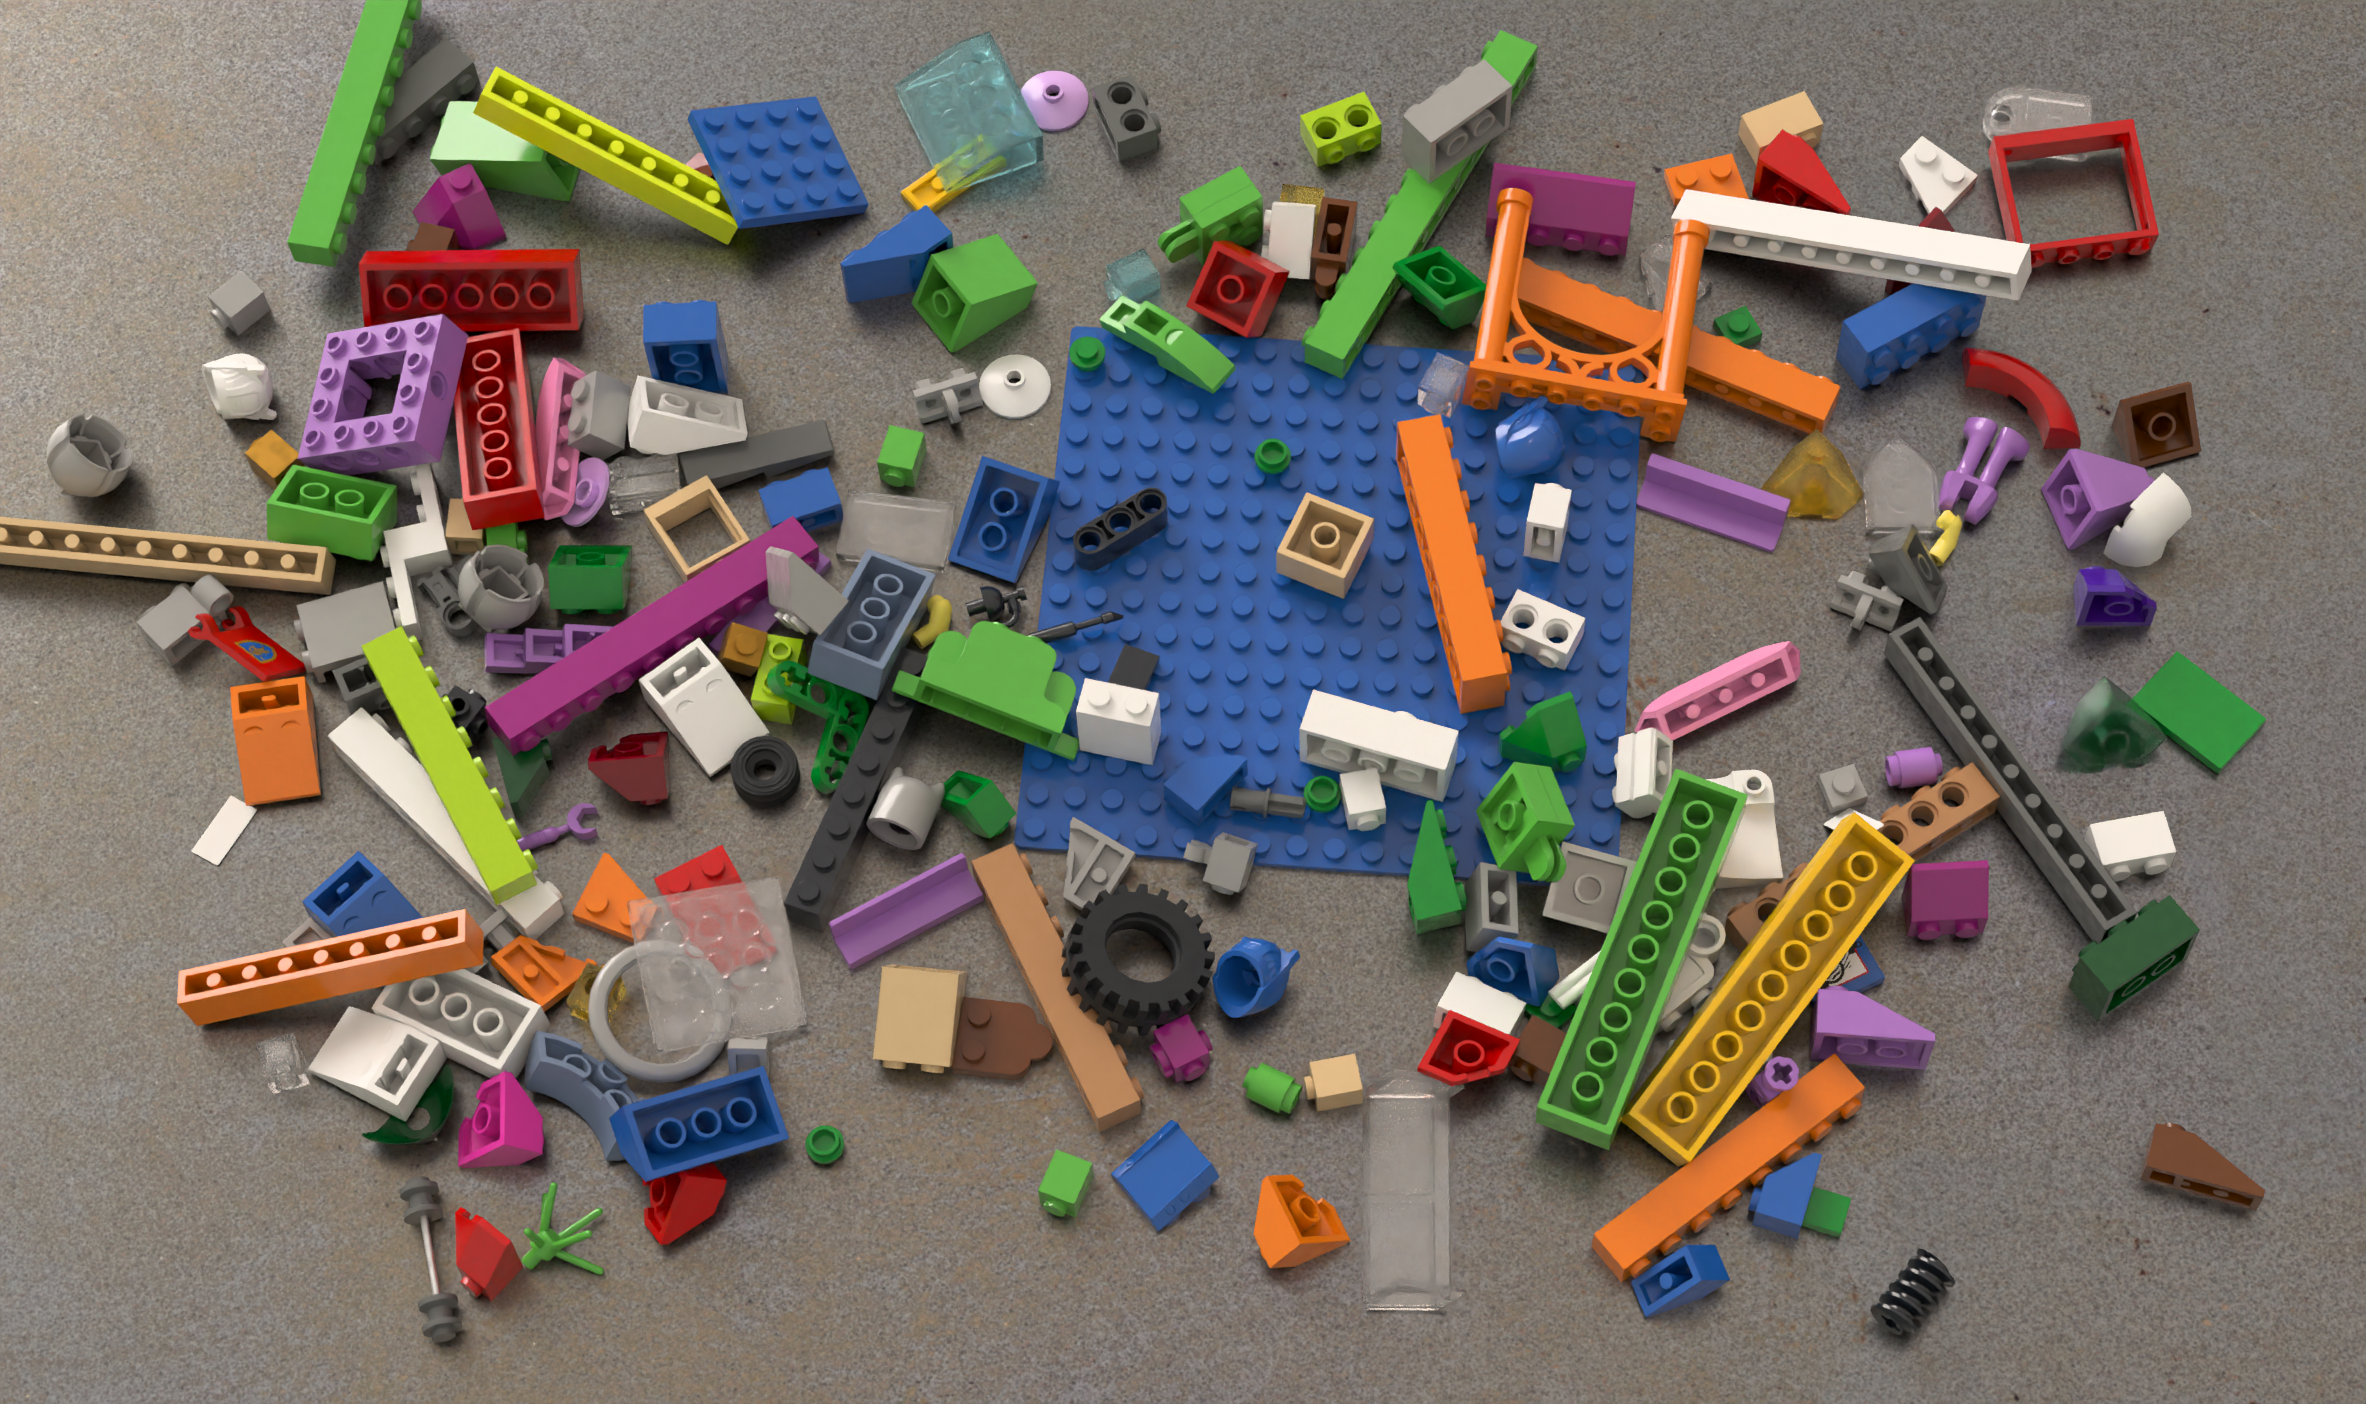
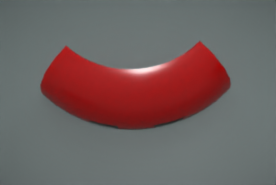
M1964 348L1962 361L1965 387L1987 389L2005 397L2013 396L2028 409L2027 414L2031 417L2040 433L2043 449L2080 448L2081 440L2075 415L2062 392L2049 378L2032 365L2011 355L1989 349Z

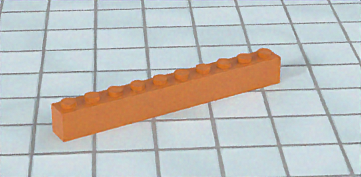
M1523 257L1517 295L1522 314L1529 322L1609 354H1615L1633 349L1644 343L1656 332L1662 321L1663 312L1646 309L1634 304L1626 297L1613 296L1601 291L1600 288L1593 284H1583L1569 278L1563 272L1548 270L1536 265L1528 258ZM1693 325L1684 384L1821 438L1837 405L1841 386L1834 384L1827 377L1814 376L1800 370L1794 364L1779 362L1767 357L1759 350H1749L1734 344L1726 337H1716L1701 331L1697 326ZM1660 346L1646 357L1653 363L1656 369Z

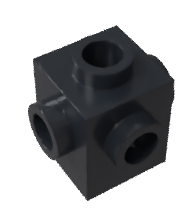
M455 685L447 695L456 713V716L451 719L456 729L461 726L464 727L474 746L489 727L485 711L487 701L478 692L472 689H468L466 692Z

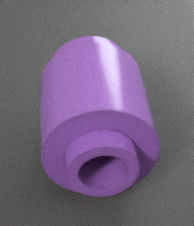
M1931 747L1895 751L1893 756H1886L1885 773L1889 786L1897 785L1899 789L1936 784L1937 776H1942L1943 774L1940 754H1934Z

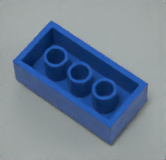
M1913 283L1844 320L1836 358L1859 389L1869 384L1877 385L1884 381L1891 372L1901 367L1903 369L1911 367L1921 356L1928 352L1936 353L1942 350L1954 338L1960 335L1965 337L1972 334L1980 325L1987 295Z

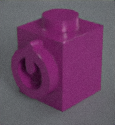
M1188 1014L1153 1031L1154 1044L1150 1045L1149 1049L1156 1066L1166 1078L1172 1076L1175 1083L1183 1079L1187 1081L1194 1080L1206 1071V1068L1210 1066L1209 1052L1213 1050L1211 1042L1204 1030H1196Z

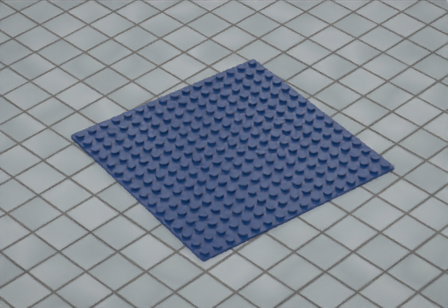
M1076 326L1071 330L1069 350L1075 340L1086 336L1094 337L1104 345L1105 359L1096 370L1085 372L1072 364L1068 353L1054 480L1060 481V485L1050 514L1038 631L1070 621L1076 624L1099 617L1101 614L1109 611L1122 614L1123 619L1081 629L1074 636L1048 643L1056 652V662L1052 672L1058 671L1067 674L1072 678L1076 686V694L1062 733L1079 739L1076 710L1085 678L1108 683L1123 647L1127 644L1160 656L1159 665L1147 691L1159 693L1161 736L1153 765L1081 751L1080 746L1074 761L1025 742L1014 838L1015 846L1018 849L1067 853L1069 850L1070 821L1075 817L1134 851L1136 858L1191 861L1183 858L1188 842L1191 843L1193 839L1213 847L1215 838L1224 832L1258 843L1252 866L1409 877L1426 802L1433 800L1435 810L1442 809L1445 817L1447 839H1443L1445 846L1452 845L1457 862V875H1454L1453 878L1454 880L1467 881L1480 862L1497 865L1476 809L1513 762H1516L1500 755L1498 751L1499 734L1509 725H1513L1517 729L1528 718L1525 712L1535 704L1571 691L1587 743L1585 761L1578 768L1569 772L1558 771L1554 773L1575 824L1563 842L1619 857L1621 809L1615 806L1612 790L1617 783L1614 756L1618 753L1619 737L1625 735L1641 417H1626L1617 412L1605 410L1592 411L1585 409L1583 406L1566 403L1553 404L1547 401L1543 409L1551 413L1559 423L1564 435L1566 450L1563 451L1559 461L1552 468L1526 477L1509 479L1501 465L1495 429L1499 426V422L1507 419L1524 405L1532 403L1537 398H1519L1510 393L1501 392L1497 410H1478L1470 405L1461 404L1470 361H1474L1475 351L1364 344L1348 372L1341 379L1305 363V347L1302 346V340L1199 334L1228 358L1236 368L1221 387L1212 394L1159 366L1156 356L1103 328ZM1513 354L1515 359L1521 363L1536 365L1543 361L1541 355ZM1551 360L1548 370L1565 373L1563 370L1556 368V361ZM1633 365L1617 371L1619 377L1624 381L1642 383L1643 372ZM1604 370L1602 376H1593L1591 378L1608 381L1609 370ZM1438 414L1441 415L1444 428L1450 427L1454 446L1450 449L1452 459L1458 458L1462 474V480H1458L1460 491H1467L1470 504V512H1466L1468 523L1474 522L1477 529L1478 544H1475L1476 554H1482L1484 557L1487 575L1483 577L1485 587L1492 588L1495 609H1491L1493 620L1499 619L1501 622L1517 589L1585 618L1584 634L1565 671L1557 667H1546L1539 663L1536 658L1523 652H1511L1500 643L1502 653L1508 652L1512 666V674L1509 675L1510 691L1505 692L1504 706L1460 714L1396 461L1397 422ZM1267 439L1282 441L1291 452L1290 464L1281 473L1267 474L1256 466L1255 451ZM1535 483L1544 485L1554 483L1565 489L1572 490L1568 526L1560 563L1523 556L1526 522ZM1145 488H1157L1165 494L1167 498L1168 523L1162 531L1100 569L1087 571L1077 565L1073 537L1080 527ZM1306 492L1374 518V539L1344 599L1279 574L1276 571V552ZM1148 508L1144 510V512L1147 513H1155L1158 511V509ZM1124 526L1117 527L1114 531L1123 532L1128 528ZM1094 545L1085 546L1083 549L1087 551H1092L1097 549L1098 547ZM1524 622L1515 624L1516 627L1521 629L1531 627ZM1560 637L1549 638L1553 643L1564 642ZM1313 690L1394 713L1397 711L1408 712L1415 716L1416 719L1459 731L1456 765L1444 801L1441 802L1381 784L1386 805V824H1380L1377 828L1369 831H1360L1359 829L1348 830L1342 799L1334 810L1326 813L1315 812L1306 805L1305 815L1301 819L1268 814L1267 818H1263V814L1230 810V793L1199 826L1195 825L1164 800L1163 780L1167 773L1176 765L1180 767L1188 758L1243 755L1247 758L1248 775L1237 786L1240 788L1266 791L1267 788H1270L1272 793L1304 797L1306 784L1317 776H1328L1339 784L1340 774L1344 773L1300 761V726ZM1516 871L1517 884L1550 886V882L1534 881L1530 873Z

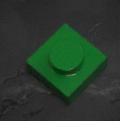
M1746 305L1719 316L1713 321V328L1718 336L1726 337L1734 344L1744 348L1762 339L1763 333Z
M1548 994L1540 1007L1527 1004L1524 1015L1529 1020L1535 1015L1561 1030L1573 1019L1577 1008L1571 1004L1563 1010Z

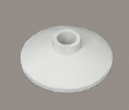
M1015 354L1003 356L989 364L980 378L979 390L984 405L991 412L1003 418L1021 419L1035 414L1046 404L1051 392V381L1047 370L1040 362L1029 356ZM1014 378L1021 379V380H1020L1019 382H1017V383H1010V382H1009L1010 379H1014Z

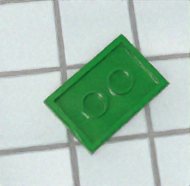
M2178 651L2131 699L2129 704L2137 713L2217 774L2226 767L2266 722L2264 716Z

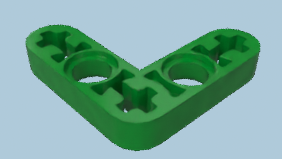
M783 661L770 669L767 676L768 686L772 693L827 720L811 771V779L815 788L821 793H834L864 730L869 712L868 703L860 693L808 674L807 667L794 661ZM784 672L788 673L787 679L792 682L788 686L785 685V678L781 676ZM813 685L823 689L825 693L823 704L817 703L812 698L811 688ZM850 703L851 711L855 712V714L847 719L849 709L844 705ZM835 733L845 737L847 741L845 752L839 751L834 746L833 736ZM831 767V776L836 778L833 782H829V775L825 773V770Z

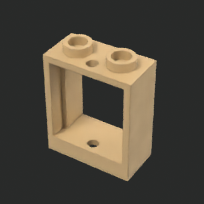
M707 475L643 510L649 530L684 583L751 542ZM711 508L734 544L689 568L666 531Z

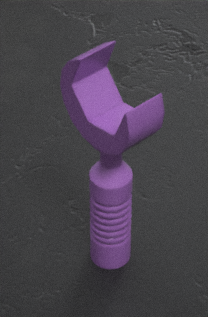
M577 804L568 813V824L558 828L552 826L522 837L517 840V843L523 852L527 849L531 850L553 842L559 835L568 831L578 839H591L598 835L596 828L582 829L579 823L585 814H598L597 809L592 804Z

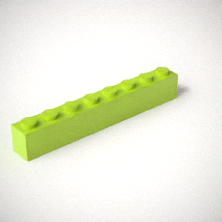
M400 626L361 645L372 672L495 904L498 905L536 886L537 882L533 872L539 868L529 849L521 851L517 840L521 839L522 836L514 820L510 818L505 821L500 811L505 808V804L496 787L488 789L484 779L489 777V774L479 756L472 759L467 748L473 745L463 726L456 729L451 719L456 716L450 700L447 695L442 698L439 697L435 688L440 686L434 670L431 665L423 667L419 658L424 656V653L415 635L408 638L404 629Z

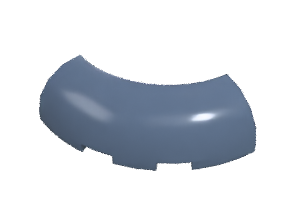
M536 1031L526 1060L525 1090L553 1097L577 1112L598 1137L604 1152L605 1161L625 1160L621 1155L609 1117L622 1106L644 1100L643 1097L640 1099L636 1097L626 1084L628 1078L606 1058L600 1062L593 1056L583 1052L582 1048L584 1045L555 1034Z

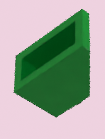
M957 770L943 783L945 794L941 805L974 834L991 839L1001 834L1007 828L1008 822L1017 814L992 780Z

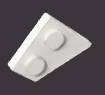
M1923 136L1913 144L1899 161V168L1905 179L1912 184V192L1917 201H1922L1928 214L1935 207H1938L1945 215L1972 188L1978 177L1973 171Z

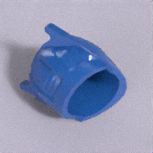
M1539 396L1532 403H1527L1513 415L1499 422V426L1495 429L1501 465L1509 479L1526 477L1552 468L1559 461L1563 451L1566 450L1564 435L1559 423L1551 413L1543 409L1548 401L1545 396Z
M1243 937L1239 943L1235 944L1221 956L1216 972L1212 977L1214 993L1223 1011L1232 1018H1238L1261 1012L1277 1003L1283 996L1284 990H1286L1290 969L1300 958L1299 951L1293 949L1290 953H1287L1284 949L1279 948L1270 941Z

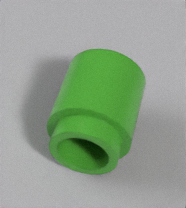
M1263 1062L1258 1068L1252 1066L1249 1069L1242 1085L1243 1088L1247 1089L1246 1098L1277 1113L1284 1111L1289 1114L1293 1111L1303 1089L1302 1085L1295 1082L1296 1078Z

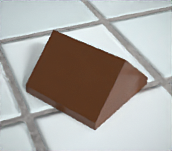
M2189 381L2119 401L2112 427L2129 464L2147 467L2201 452L2192 385Z

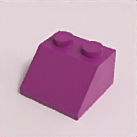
M1988 860L1912 864L1902 892L1907 937L1918 936L1922 940H1931L1938 938L1940 935L1956 934L1960 938H1969L1983 933L1988 920Z

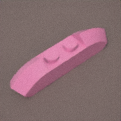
M553 358L545 374L539 394L535 426L545 520L567 515L573 506L580 453L579 450L568 446V421L571 417L573 399L571 391L574 382L585 377L586 374L562 358Z
M1790 641L1772 644L1748 652L1666 692L1649 704L1642 712L1634 731L1637 732L1652 727L1662 732L1671 740H1675L1798 679L1801 674L1800 650Z

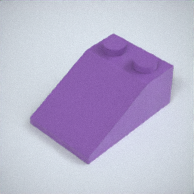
M1841 986L1818 989L1811 1015L1809 1061L1823 1062L1835 1053L1844 1064L1926 1070L1935 1043V1033L1859 992L1848 991V989Z

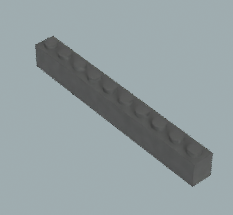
M1921 617L1891 632L1888 636L1884 655L1964 765L1967 766L1973 762L2000 795L1996 809L2092 941L2100 944L2109 937V931L2123 920H2126L2128 923L2133 921L2137 911Z

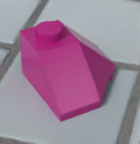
M504 1071L482 1082L475 1096L480 1102L472 1118L465 1117L459 1128L458 1167L476 1168L520 1165L541 1155L544 1144L543 1117L513 1074Z

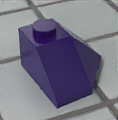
M2091 566L2078 570L2073 585L2076 626H2151L2157 610L2156 602L2118 570L2105 569L2100 566Z

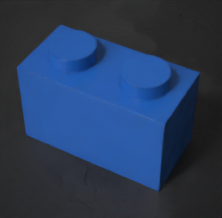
M828 467L820 470L811 469L802 473L799 477L786 481H774L765 488L758 490L770 530L792 516L796 518L806 532L844 521L842 504Z

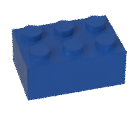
M694 300L691 303H670L662 301L651 305H644L643 344L652 379L717 394L728 393V352L717 302Z

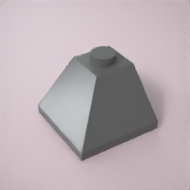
M1914 524L1875 541L1868 557L1873 573L1877 577L1881 576L1886 586L1929 614L1937 612L1948 586Z

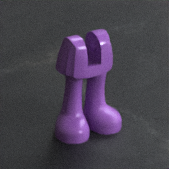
M1983 417L1968 418L1963 427V435L1968 440V445L1956 471H1947L1943 478L1938 509L1942 511L1950 510L1952 512L1956 504H1958L1960 497L1970 501L1964 520L1976 525L1997 502L1998 493L1994 488L2007 463L2010 460L2020 461L2027 455L2030 449L2028 441L2017 431L2009 427L2002 428L1990 458L1978 479L1973 477L1974 472L1986 448L1993 441L1998 425L1993 420Z

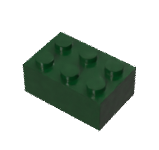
M2170 895L2159 903L2155 899L2150 901L2138 912L2139 917L2130 923L2126 920L2121 921L2109 931V937L2098 944L2096 941H2093L2079 952V961L2072 969L2074 973L2068 987L2097 1021H2100L2187 960L2200 929Z

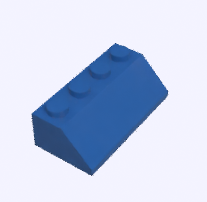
M764 1066L622 1106L609 1117L621 1155L645 1182L789 1139Z

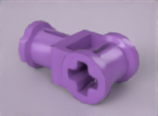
M1777 1056L1766 1064L1765 1070L1754 1077L1744 1090L1751 1101L1761 1109L1779 1093L1788 1091L1797 1084L1799 1068L1791 1058Z

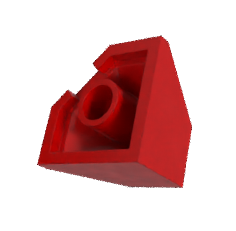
M1449 1010L1418 1065L1417 1071L1450 1086L1501 1074L1508 1067L1520 1044V1039Z
M713 1163L645 1182L642 1178L643 1186L649 1187L650 1207L644 1209L646 1227L660 1244L668 1245L715 1213L718 1202L725 1192L726 1178Z
M460 1207L455 1212L456 1265L463 1277L460 1283L473 1296L478 1297L482 1294L492 1302L518 1274L523 1265L510 1239L477 1214L470 1220L469 1216L471 1214L466 1209Z

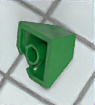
M1571 691L1535 704L1525 712L1528 718L1517 729L1513 725H1509L1499 734L1498 751L1500 755L1519 763L1551 767L1553 773L1558 771H1572L1585 761L1587 743Z

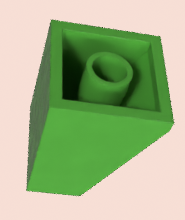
M998 234L932 254L911 304L948 350L953 353L1026 309L1038 282L1016 257L1011 248L1007 246Z

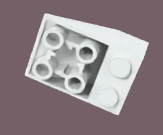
M697 638L639 679L644 700L710 777L732 762L736 750L743 743L754 737L770 735L766 726L723 665L700 638Z
M349 1006L309 1066L308 1071L406 1122L447 1057L438 1040L407 1024Z

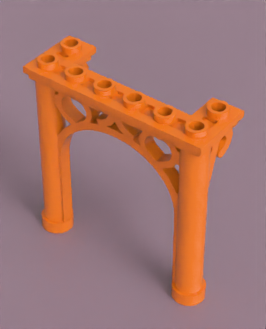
M1507 188L1500 191L1496 204L1498 220L1474 361H1470L1461 404L1470 405L1478 410H1497L1501 392L1510 393L1519 398L1545 396L1553 404L1566 403L1583 406L1585 409L1592 411L1605 410L1617 412L1626 417H1644L1640 436L1649 437L1658 442H1676L1687 405V399H1683V390L1703 251L1709 242V227L1705 223L1693 219L1681 220L1675 224L1662 321L1656 332L1641 345L1624 352L1606 355L1584 354L1565 349L1545 339L1532 328L1523 316L1518 303L1517 292L1529 216L1532 212L1533 197L1527 191L1518 188ZM1511 319L1513 326L1520 336L1513 338L1507 343ZM1660 346L1656 369L1653 363L1646 357ZM1532 347L1541 355L1543 361L1536 365L1521 363L1515 359L1513 353L1520 349ZM1551 360L1556 361V368L1563 370L1565 373L1548 370ZM1633 365L1646 375L1647 380L1642 383L1627 382L1619 377L1617 371ZM1604 370H1609L1608 381L1591 378L1593 376H1602Z

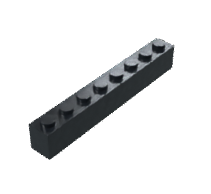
M904 647L901 648L784 901L788 921L821 933L824 932L870 831L866 822L890 772L899 767L927 706L925 703L891 690L899 670L921 678L926 665L927 655Z

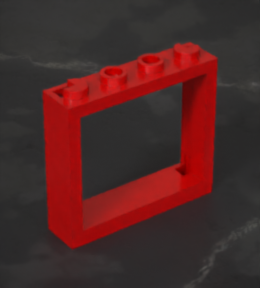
M2133 119L1993 137L1988 154L2006 240L2023 243L2006 162L2116 148L2120 150L2137 231L2030 244L2032 269L2049 262L2059 261L2060 264H2070L2078 261L2080 258L2088 257L2103 260L2115 254L2127 252L2130 255H2140L2153 248L2159 232Z

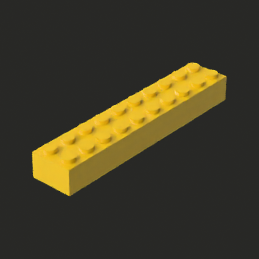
M1855 812L1842 819L1627 1104L1621 1121L1678 1167L1690 1163L1915 860Z

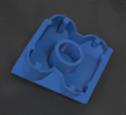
M1173 1120L1165 1124L1111 1173L1115 1182L1158 1232L1166 1225L1176 1221L1181 1211L1191 1202H1201L1209 1196L1211 1184L1219 1178L1213 1164L1207 1160L1180 1128L1178 1122Z

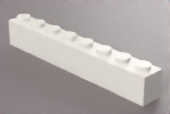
M361 707L332 731L328 738L334 752L496 910L501 909L507 916L506 920L521 935L536 940L565 914L560 902L563 898L562 894L550 881L542 883L535 876L538 874L537 870L533 872L537 882L536 886L498 905L495 904L422 764L412 756L414 751L403 738L399 737L395 740L388 733L390 728L378 714L375 713L371 717Z

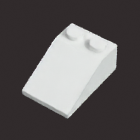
M637 376L629 401L627 418L631 448H635L644 454L658 453L669 455L746 440L747 427L742 399Z

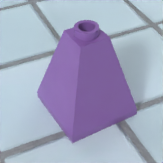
M2075 448L2069 449L2041 490L2067 549L2072 550L2125 520L2133 510L2130 505L2155 480L2148 476L2143 467Z

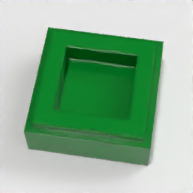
M1813 1187L1802 1227L1840 1238L1851 1198Z

